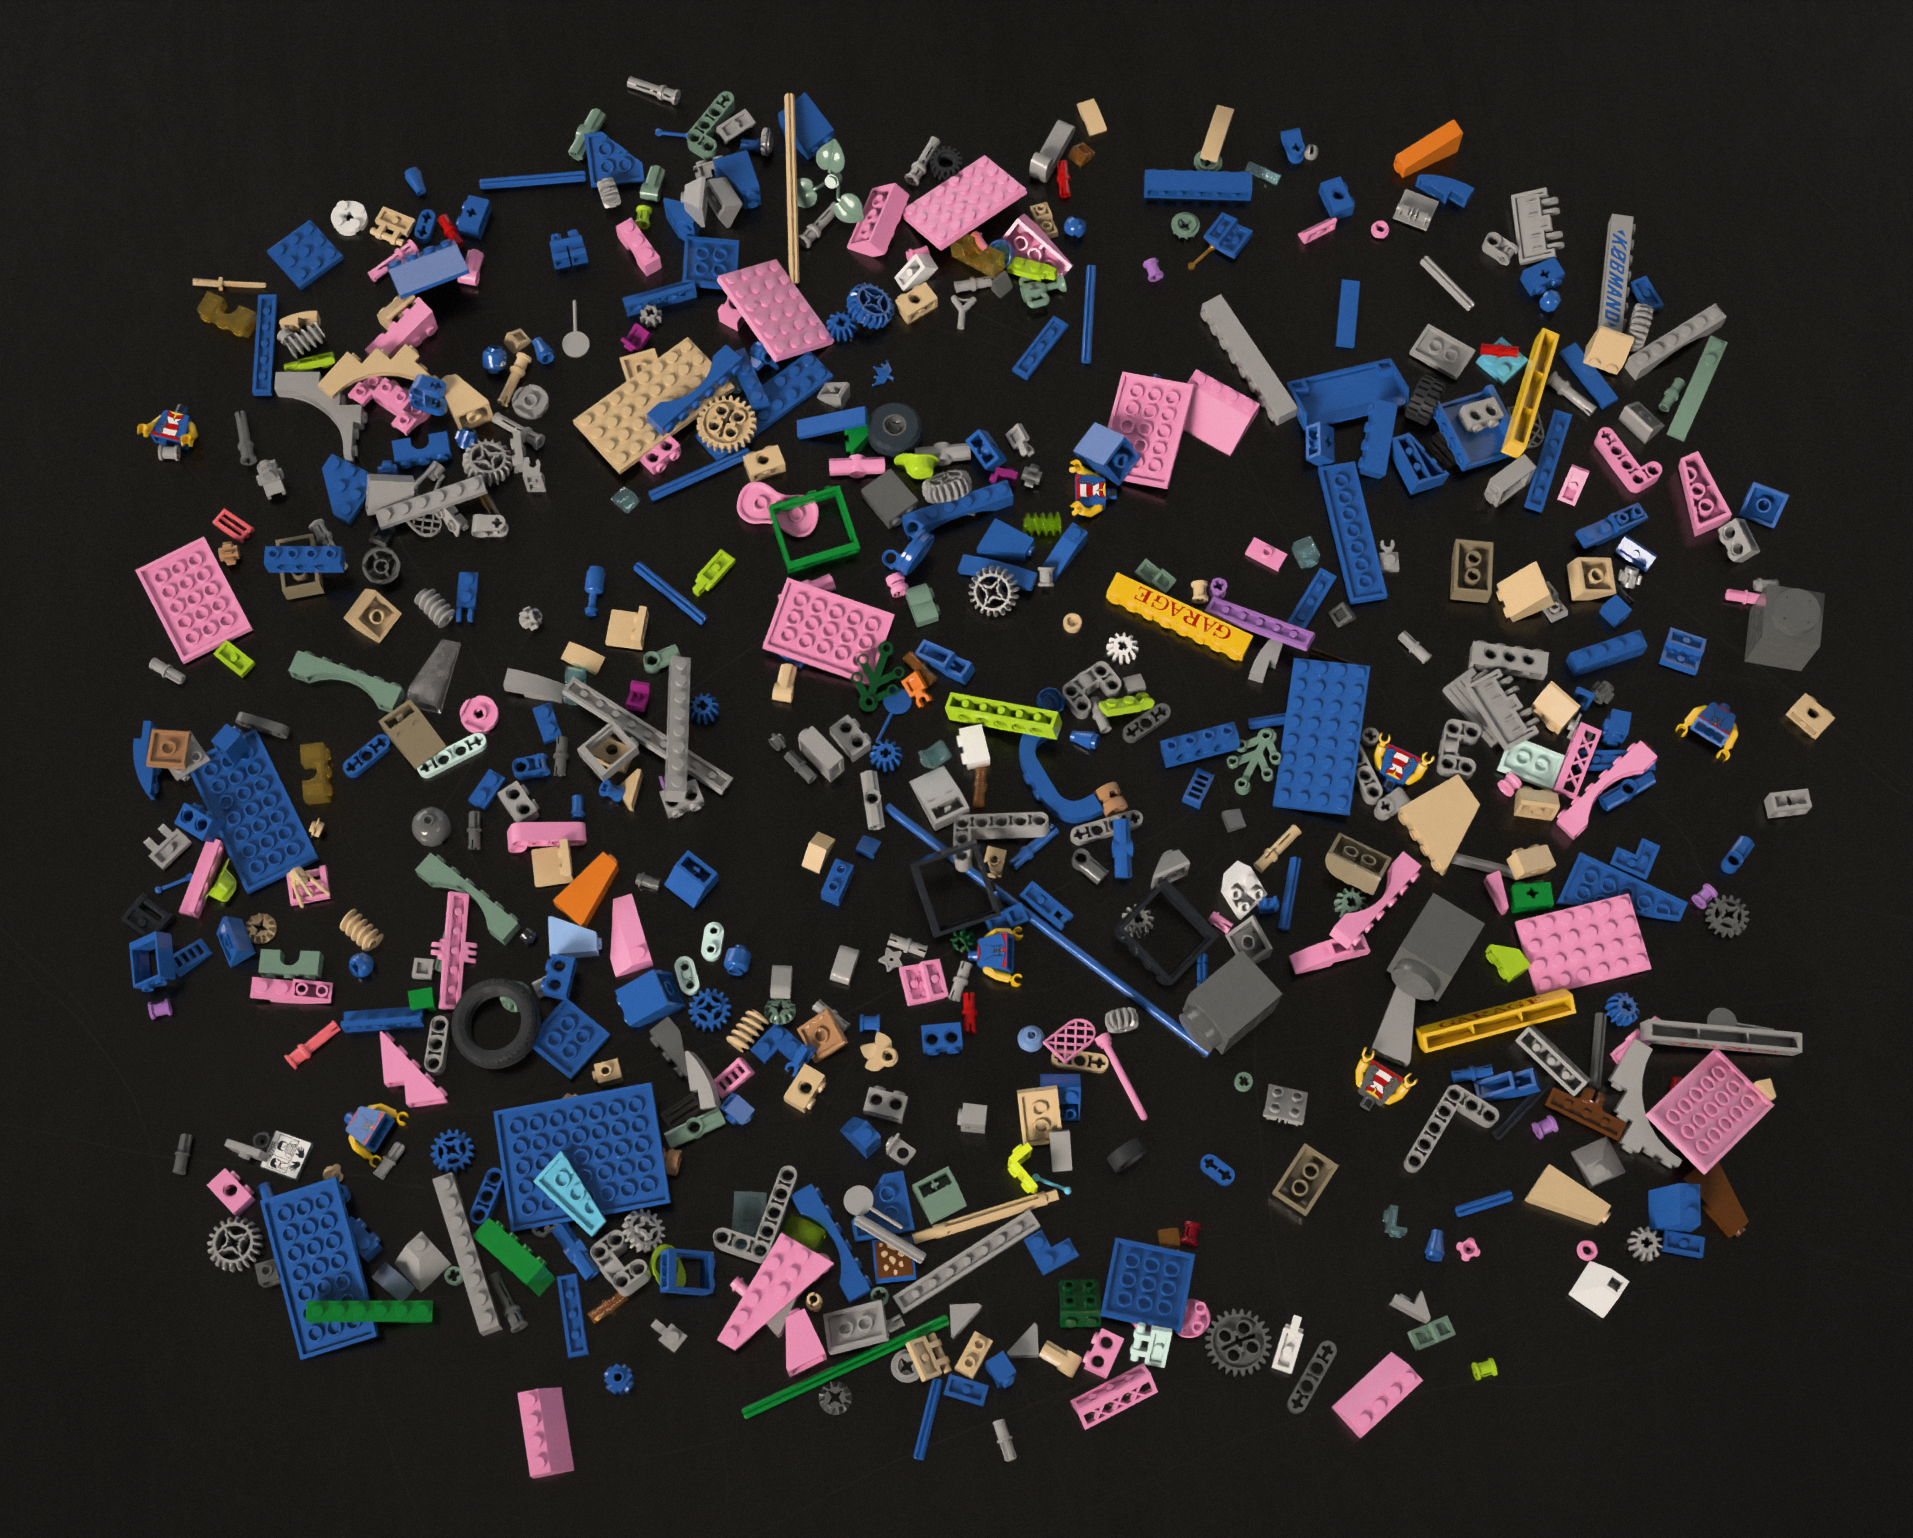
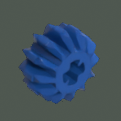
M845 310L842 314L837 311L836 316L831 314L830 319L826 322V329L830 333V337H837L838 342L841 339H844L846 342L847 337L853 338V333L857 331V321L852 319V314L847 315Z
M700 692V697L693 695V701H689L690 719H696L698 725L701 721H704V724L707 725V720L714 722V716L719 715L718 709L720 706L716 703V697L711 698L710 693L703 696V693Z
M886 739L885 744H883L879 740L878 746H872L873 752H870V757L873 759L871 764H877V770L883 767L884 772H887V768L893 771L894 765H900L899 760L902 759V754H900L901 748L896 747L895 741L889 744V740Z
M1616 993L1607 1000L1608 1004L1604 1007L1608 1011L1606 1016L1611 1017L1610 1022L1616 1021L1617 1026H1628L1638 1018L1637 1015L1640 1010L1636 1007L1639 1003H1634V997L1629 998L1628 993Z

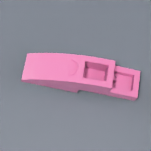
M1361 934L1363 937L1356 946L1352 944L1348 950L1335 939H1331L1290 955L1289 959L1295 974L1329 967L1334 962L1368 955L1370 949L1364 934Z
M252 977L250 998L267 999L270 1002L331 1003L333 983L300 979L290 981Z

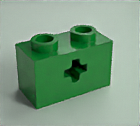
M1537 880L1531 884L1516 882L1508 890L1512 913L1551 910L1554 905L1551 882H1544V880Z

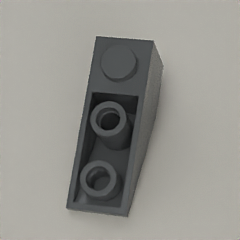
M666 1017L649 1031L652 1036L649 1039L656 1048L658 1046L661 1047L664 1051L661 1054L668 1063L670 1061L676 1066L674 1070L680 1078L684 1076L688 1080L681 1032L672 1020Z

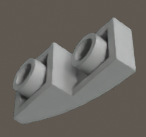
M1547 581L1546 584L1555 605L1544 609L1543 612L1552 623L1567 616L1568 610L1558 599V592Z

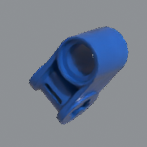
M1295 128L1282 131L1281 141L1289 161L1294 164L1301 163L1304 159L1305 145L1300 129Z
M538 753L515 759L512 763L514 776L519 780L548 776L551 771L547 766V754ZM521 766L526 767L522 772L517 771Z

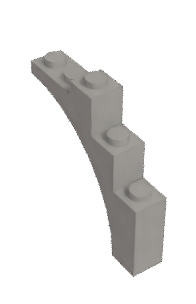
M276 372L274 389L278 397L305 401L326 413L340 430L345 460L349 463H354L355 456H358L356 439H359V430L364 429V423H367L368 420L367 412H364L362 405H346V395H343L342 391L333 399L327 396L318 388V383L323 379L320 372Z
M1632 1039L1608 1081L1612 1082L1611 1086L1616 1090H1625L1613 1110L1617 1113L1616 1117L1626 1123L1630 1121L1619 1143L1622 1144L1621 1148L1630 1154L1633 1152L1639 1153L1641 1148H1644L1643 1152L1652 1158L1654 1156L1662 1159L1660 1163L1670 1169L1672 1166L1679 1167L1682 1160L1670 1152L1658 1139L1650 1126L1648 1118L1645 1116L1642 1098V1079L1647 1060L1653 1049L1637 1039Z

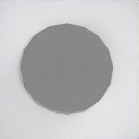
M529 384V386L519 387L514 392L512 406L519 417L533 420L541 417L547 411L549 398L543 388Z

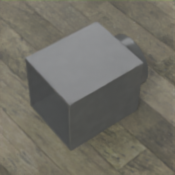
M1767 584L1749 612L1744 662L1802 671L1820 647L1825 593Z
M1433 893L1386 971L1391 973L1394 983L1406 994L1420 1000H1430L1433 998L1438 1001L1485 923Z
M1241 950L1188 995L1182 1010L1183 1013L1179 1015V1019L1187 1034L1199 1047L1207 1052H1211L1216 1048L1221 1054H1224L1275 1010L1282 993L1246 953Z

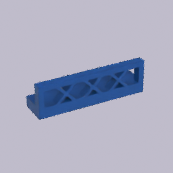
M681 281L622 298L629 317L640 314V310H644L646 305H656V308H661L696 298L697 293L694 282L682 285Z
M410 1007L347 1011L344 1012V1021H341V1028L345 1033L424 1027V1009L411 1011Z

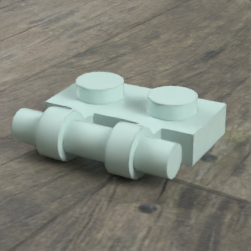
M1139 1322L1133 1333L1135 1339L1130 1347V1360L1136 1362L1139 1356L1145 1357V1365L1165 1368L1172 1329L1152 1325L1151 1332L1145 1331L1146 1324ZM1142 1341H1148L1147 1348L1141 1346Z

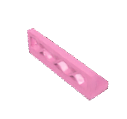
M1583 722L1579 723L1566 751L1552 792L1572 799L1577 797L1602 733L1601 730ZM1586 730L1596 734L1594 740L1588 743L1584 736ZM1585 747L1588 756L1580 759L1578 749ZM1579 764L1581 774L1574 776L1571 767ZM1571 780L1575 786L1573 793L1563 789L1565 783Z
M215 839L214 843L205 842L180 907V914L197 919L200 918L206 902L205 897L211 889L226 849L221 840Z
M1142 1363L1070 1401L1086 1430L1157 1393L1158 1390L1151 1373ZM1149 1382L1151 1388L1144 1392L1139 1391L1143 1384ZM1132 1393L1130 1399L1126 1401L1121 1400L1124 1394ZM1108 1402L1114 1403L1111 1409L1103 1410ZM1091 1411L1096 1412L1092 1419L1085 1420V1414Z

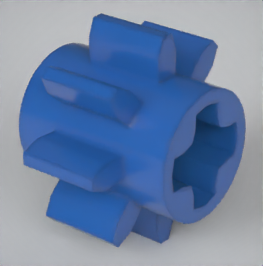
M463 427L461 431L457 430L455 435L456 442H458L457 445L463 449L470 448L471 443L476 444L477 440H479L476 431L469 427Z
M392 460L383 461L382 466H378V474L399 475L398 466L393 464Z

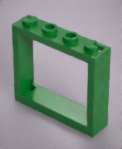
M840 485L826 486L824 490L818 492L817 490H812L802 497H799V495L792 496L788 499L789 501H776V503L770 504L771 506L768 507V513L788 574L860 552V546ZM835 497L850 543L791 561L776 514Z

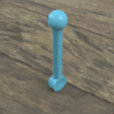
M1033 1174L1032 1176L1034 1182L1040 1181L1064 1191L1065 1194L1072 1192L1070 1187H1063L1040 1178L1039 1174Z

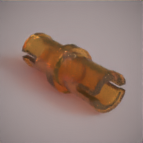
M912 651L903 658L914 672L919 671L928 686H931L938 679L927 668V664L925 662L922 663Z
M983 767L975 768V780L972 784V790H974L972 805L975 807H984L987 769Z
M617 1292L609 1299H604L601 1305L587 1314L592 1322L596 1324L609 1313L613 1314L617 1307L628 1301L627 1296H621Z

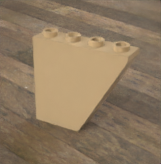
M1459 774L1400 807L1398 818L1410 830L1411 838L1414 841L1417 840L1423 855L1429 857L1433 869L1443 876L1467 833L1480 804Z

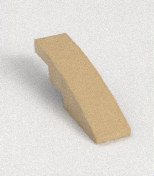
M1217 105L1201 151V159L1218 162L1234 109Z

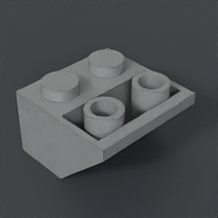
M726 177L708 179L706 182L708 203L724 226L730 228L742 206V202Z

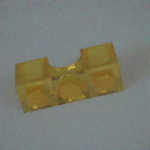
M969 234L964 235L950 245L952 257L992 278L997 277L1005 268L1003 252L990 245L982 251L977 246L975 238Z
M207 291L197 307L200 318L207 323H215L223 330H231L239 337L249 338L256 327V313L239 305L235 312L225 314L224 312L228 306L224 298Z
M323 742L300 745L301 764L305 769L313 768L317 770L314 778L302 781L303 799L307 805L329 803L330 796L333 795L332 785L329 784V778L332 777L331 767L328 766V760L331 759L330 750L326 748Z

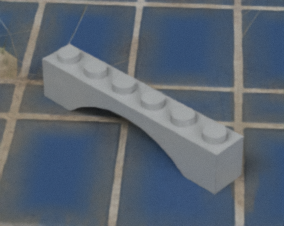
M1716 303L1631 355L1624 368L1636 381L1681 347L1698 338L1708 336L1721 328L1726 315Z

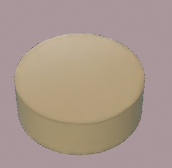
M1070 613L1064 617L1063 627L1067 632L1075 633L1081 629L1082 619L1078 614Z

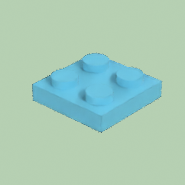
M1502 337L1494 343L1495 345L1502 343V345L1512 346ZM1518 352L1517 358L1503 356L1497 358L1492 355H1481L1476 363L1504 386L1528 363V359Z

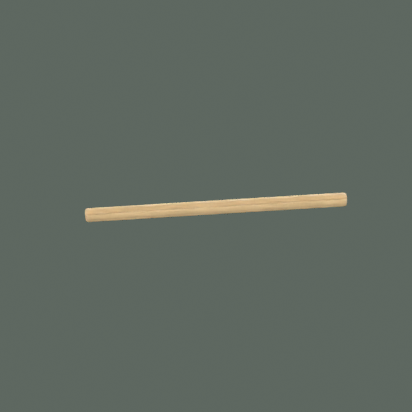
M787 93L784 96L789 277L791 283L798 284L800 276L795 95Z

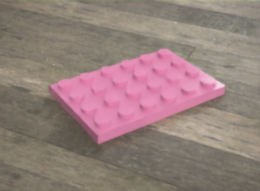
M984 155L958 172V174L950 177L905 207L901 217L941 251L1026 195L1027 191L1024 186Z
M777 259L718 276L717 282L775 362L833 344L834 338L830 337V333L795 284L790 282V277Z
M1122 372L1108 429L1124 435L1141 456L1123 481L1168 489L1194 391L1193 384ZM1096 471V474H1097V475H1099V476H1101V477H1104L1103 475H1101L1100 473H1098V472Z
M204 537L135 570L183 664L220 647L225 640L230 642L253 630Z
M787 577L762 649L851 679L853 673L860 672L863 676L862 683L870 686L862 667L857 663V657L861 654L867 655L869 658L868 664L874 674L880 656L878 645L886 641L895 614ZM860 657V662L865 663V657ZM854 675V680L859 681L860 676Z
M1629 894L1515 922L1524 956L1531 964L1528 970L1536 996L1564 988L1566 990L1579 988L1652 969Z
M1714 1049L1645 1116L1703 1174H1706L1774 1104L1719 1049Z

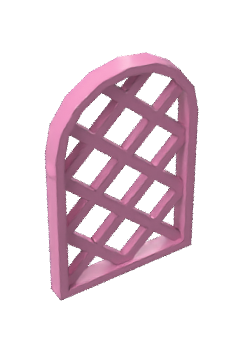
M1073 1019L1044 1040L1043 1044L1066 1064L1094 1041L1095 1027L1085 1019ZM1077 1023H1084V1027H1077ZM1065 1029V1034H1059ZM1067 1029H1074V1035L1067 1034ZM1077 1030H1084V1035H1077ZM1087 1030H1092L1093 1036H1088ZM1057 1037H1064V1042H1057ZM1067 1037L1074 1038V1043H1067ZM1077 1038H1084V1044L1077 1043ZM1057 1045H1064V1051L1057 1050ZM1067 1046H1074V1051H1066ZM1076 1046H1082L1076 1051Z

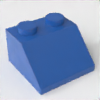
M664 198L666 219L678 238L685 241V235L698 236L701 226L685 211L684 203Z

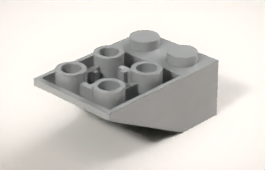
M944 765L909 781L934 831L954 823L955 818L959 815L969 814L970 808L963 794Z

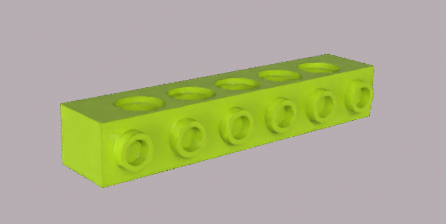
M950 692L945 706L949 720L975 725L982 724L985 727L1057 740L1062 726V721L1057 711Z

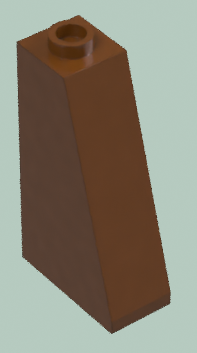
M1719 1162L1706 1174H1703L1696 1167L1679 1182L1700 1184V1206L1728 1238L1734 1234L1738 1237L1746 1230L1744 1226L1749 1221Z

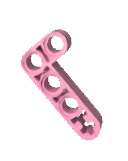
M1604 427L1599 430L1594 444L1630 492H1641L1657 482L1662 473V466L1658 462L1652 461L1640 467L1612 429ZM1612 451L1617 452L1619 455L1613 454Z
M517 822L511 824L507 831L508 851L512 853L523 852L527 846H560L561 839H568L570 846H580L587 843L584 822Z

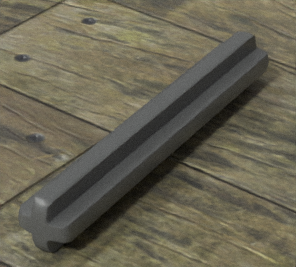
M1602 1012L1596 1013L1594 1020L1590 1067L1591 1081L1589 1082V1087L1593 1089H1600L1602 1082L1607 1016Z

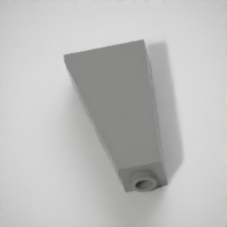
M1397 986L1394 989L1369 1053H1372L1374 1050V1055L1407 1068L1411 1060L1415 998L1406 994Z

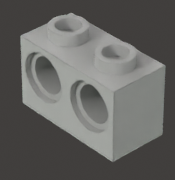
M1495 397L1464 405L1457 414L1466 433L1473 431L1477 433L1486 427H1496L1504 416Z
M1735 518L1718 529L1720 533L1719 538L1726 546L1727 554L1733 562L1742 563L1760 552L1745 519ZM1733 530H1735V535H1734V537H1732V531H1733ZM1741 546H1743V552H1742V553H1740V547H1741Z
M846 715L829 728L830 735L851 761L855 762L871 750L872 740L866 732L862 733L859 729L860 725L855 718L851 719L849 715ZM843 728L851 729L848 733H843L841 730ZM855 742H861L862 746L854 747L853 744Z
M696 779L687 781L684 803L678 802L676 806H670L669 803L671 801H664L665 790L659 792L668 818H678L684 812L690 810L697 811L705 805ZM690 794L697 795L693 800L687 799Z
M515 781L497 793L516 823L532 822L540 817L538 813L540 807L534 799H529L527 795L530 793L524 784L520 786ZM513 794H520L517 799H511ZM523 809H530L527 814H521Z
M1808 788L1769 793L1764 800L1768 818L1806 814L1812 807Z
M881 1086L869 1087L863 1113L902 1124L908 1104V1096H905V1093L901 1091L888 1092ZM874 1097H879L882 1099V1102L879 1105H874L871 1103V1100ZM893 1102H899L902 1105L898 1110H894L890 1106Z

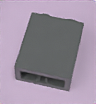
M891 469L861 489L864 501L889 529L893 526H898L902 522V515L918 509V499Z

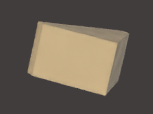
M817 832L808 844L802 867L820 874L836 839Z

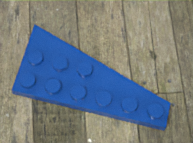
M1580 852L1556 904L1576 907L1629 894L1635 915L1679 922L1688 902Z

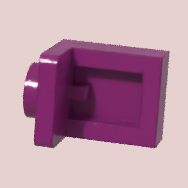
M635 323L627 337H622L620 341L625 343L624 347L629 351L633 352L636 350L641 352L652 333L640 324Z
M996 467L995 473L990 475L989 483L993 485L1007 480L1009 485L1016 486L1018 472L1011 468Z
M631 681L626 709L645 712L650 698L649 683Z

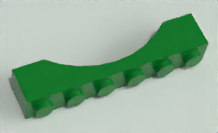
M433 1300L306 1301L305 1323H431Z

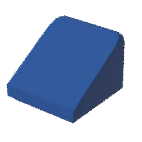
M863 835L856 847V853L874 859L881 841Z

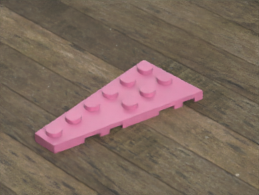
M781 1233L717 1340L736 1351L763 1325H766L771 1318L782 1311L810 1284L815 1282L826 1270L830 1269L834 1263Z

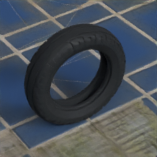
M505 978L487 979L469 988L457 1002L452 1015V1036L460 1053L473 1064L489 1069L505 1068L519 1062L531 1051L539 1036L541 1015L535 998L523 985ZM500 996L510 998L516 1003L521 1014V1026L516 1038L509 1045L498 1050L481 1048L474 1040L471 1030L475 1011L483 1002L490 998Z

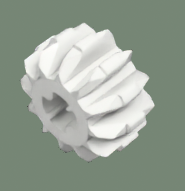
M1125 632L1121 637L1116 633L1115 638L1110 637V644L1106 646V649L1109 650L1107 652L1108 657H1112L1113 662L1119 660L1120 665H1122L1123 661L1129 664L1130 659L1134 660L1136 658L1135 654L1138 653L1139 648L1136 647L1137 640L1132 641L1133 636L1126 637Z

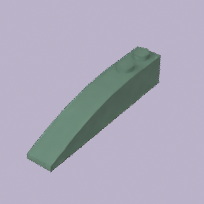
M1710 336L1667 435L1684 442L1728 342L1714 336Z

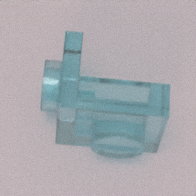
M939 740L926 751L920 750L918 752L922 765L931 769H936L952 757L942 740Z
M1390 1205L1383 1213L1382 1221L1386 1222L1384 1232L1389 1233L1391 1237L1401 1238L1402 1235L1405 1236L1408 1228L1396 1226L1398 1206Z

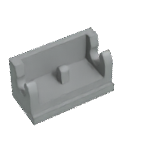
M744 109L717 126L716 136L718 138L721 137L725 145L748 128H752L756 122L748 111Z
M524 457L523 479L527 491L546 492L545 477L540 471V461L537 459L536 466L532 468L530 467L529 457Z

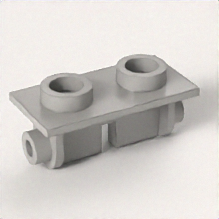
M723 155L716 156L713 159L723 157ZM706 160L696 162V166L693 167V170L698 171L695 172L696 179L700 177H713L711 172L714 169L713 161L706 162Z
M454 505L436 511L437 516L444 521L448 529L456 537L459 536L461 529L465 531L469 528L468 521L461 513L456 516L454 515L458 513Z

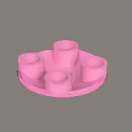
M1187 1299L1181 1333H1175L1181 1337L1194 1338L1205 1332L1210 1323V1312L1206 1304L1196 1299Z

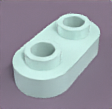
M711 922L704 929L701 953L703 958L710 962L716 961L721 956L724 929L718 922ZM712 929L718 930L716 934H712L710 931ZM713 947L714 951L709 953L707 951L708 948Z
M686 956L678 958L675 962V971L681 991L685 995H694L700 989L694 962ZM687 965L689 968L684 971L681 969L682 966ZM689 983H692L694 986L693 988L688 989L687 985Z

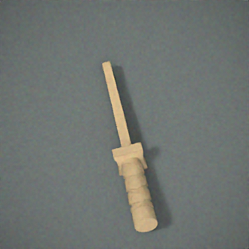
M219 277V280L193 278V285L219 287V291H223V286L244 288L266 287V283L223 281V277Z

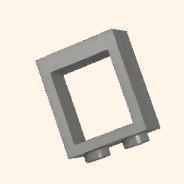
M1525 454L1490 478L1484 495L1487 501L1495 507H1498L1530 483L1536 466Z
M613 720L577 749L579 756L603 782L639 754L638 742L632 736L629 738L625 734L627 732L620 723L616 724ZM615 733L630 750L605 769L592 755L591 751Z
M813 726L801 731L798 737L800 751L829 782H832L845 770L844 758Z

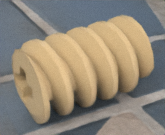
M352 909L342 919L340 929L345 931L347 936H351V939L356 941L358 946H362L363 951H370L382 941L383 934L377 936L379 930H372V924L366 926L368 920H361L362 914L356 915L357 910Z
M754 1009L746 1011L747 1017L741 1018L743 1024L737 1023L736 1027L738 1030L733 1029L731 1031L733 1036L726 1037L727 1041L742 1053H744L743 1048L750 1049L747 1042H755L752 1036H760L756 1030L764 1031L761 1024H769L767 1019Z

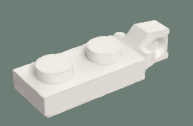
M1294 1315L1291 1324H1285L1271 1368L1292 1374L1303 1337L1304 1329L1299 1328L1302 1317Z

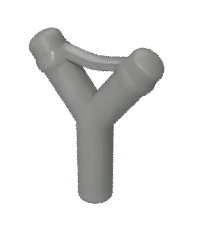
M953 295L951 297L952 303L959 311L957 328L963 330L966 312L975 304L977 299L973 296L969 299H962Z

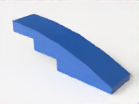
M963 554L957 570L960 574L977 576L976 572H982L984 567L989 571V567L993 565L996 571V568L1001 566V572L1004 569H1008L1006 575H1014L1011 581H1018L1013 585L1014 587L1032 591L1037 573L1000 561ZM989 576L984 578L983 581L995 582L998 577Z

